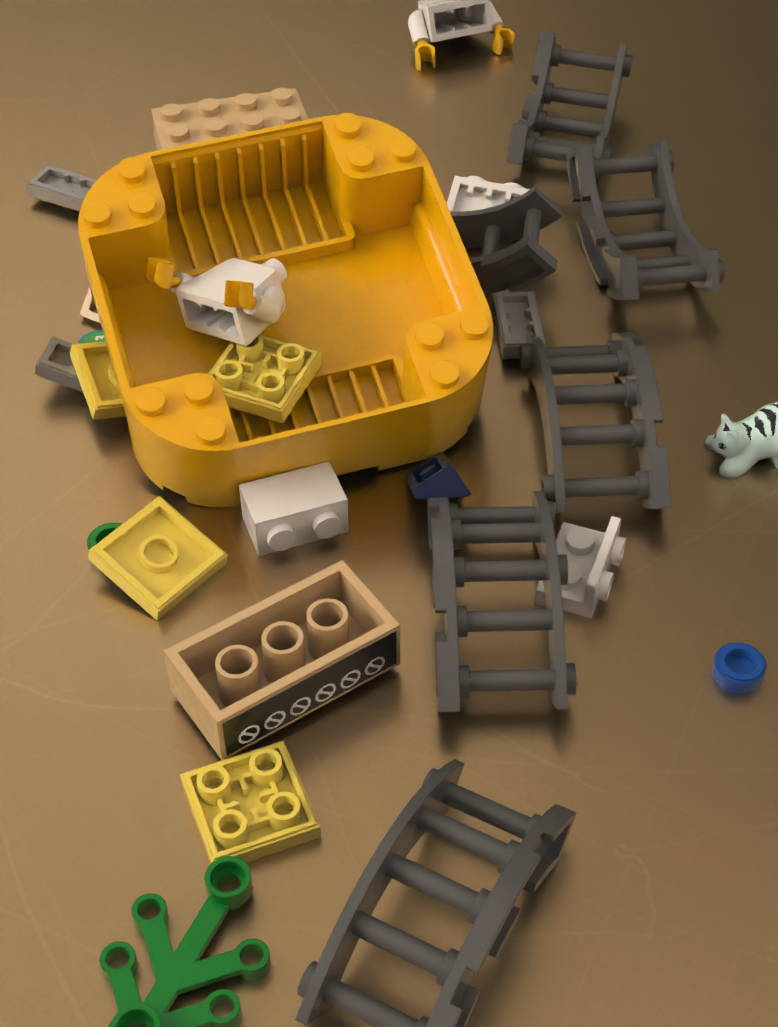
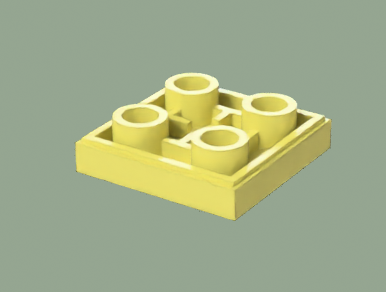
M259 334L247 346L230 342L208 374L216 378L221 384L228 407L284 423L321 367L322 352L302 347L296 343H287Z
M284 740L180 774L181 783L210 864L225 856H234L247 863L321 837L320 825Z

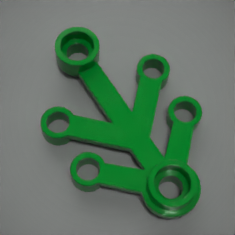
M225 856L213 861L208 866L204 877L208 898L174 952L166 927L169 915L165 900L153 893L144 894L135 900L131 909L134 925L140 933L144 934L156 982L142 1003L134 979L138 971V961L134 948L130 944L121 941L107 945L101 952L100 965L105 979L112 984L118 1012L108 1027H237L242 1019L240 999L236 993L229 989L213 991L208 995L205 1002L168 1011L179 994L237 975L246 981H258L264 978L270 971L269 948L259 939L244 940L234 950L199 960L228 911L242 906L252 894L251 871L245 861L234 856ZM229 884H234L239 887L238 889L232 892L220 891L224 886ZM157 909L160 911L153 919L146 920L141 918L142 913L146 910ZM250 954H257L263 958L260 963L254 966L242 963L243 959ZM118 957L129 959L128 963L122 968L113 969L109 967L110 963ZM222 1004H227L234 1008L231 1014L226 1017L220 1018L212 1014L213 1010Z

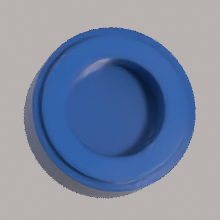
M729 643L722 646L716 652L712 676L715 682L727 692L740 695L749 694L759 689L762 685L767 669L766 660L762 653L751 645Z

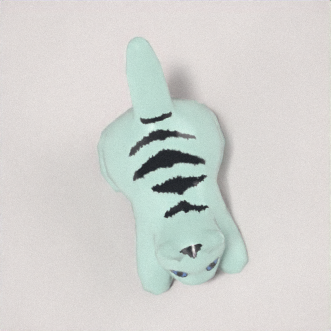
M778 402L766 404L753 415L738 422L731 421L726 414L721 415V424L717 428L716 433L708 436L704 443L708 450L724 456L725 460L719 468L721 476L737 478L746 473L758 460L766 458L778 469Z

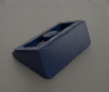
M444 452L437 453L408 472L405 477L416 499L466 497L471 495Z

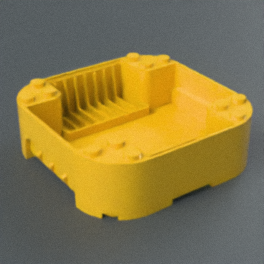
M353 113L317 117L128 157L106 171L87 192L79 212L78 231L93 305H96L124 406L136 459L145 474L163 491L167 487L173 492L186 496V501L195 505L234 507L241 505L239 484L327 461L330 462L336 476L374 466L377 467L378 471L433 457L437 453H442L452 447L467 433L468 426L475 418L476 413L479 412L493 340L492 314L432 167L421 148L402 131L382 121L357 116ZM149 257L173 261L175 263L174 272L181 271L193 277H197L233 258L261 265L269 259L275 258L284 265L287 271V279L281 283V287L285 294V310L281 313L280 319L276 323L270 324L260 335L287 343H296L302 347L322 352L321 367L284 423L228 407L221 384L208 373L231 341L186 328L177 295L169 289L161 288L156 283L146 280L145 275Z

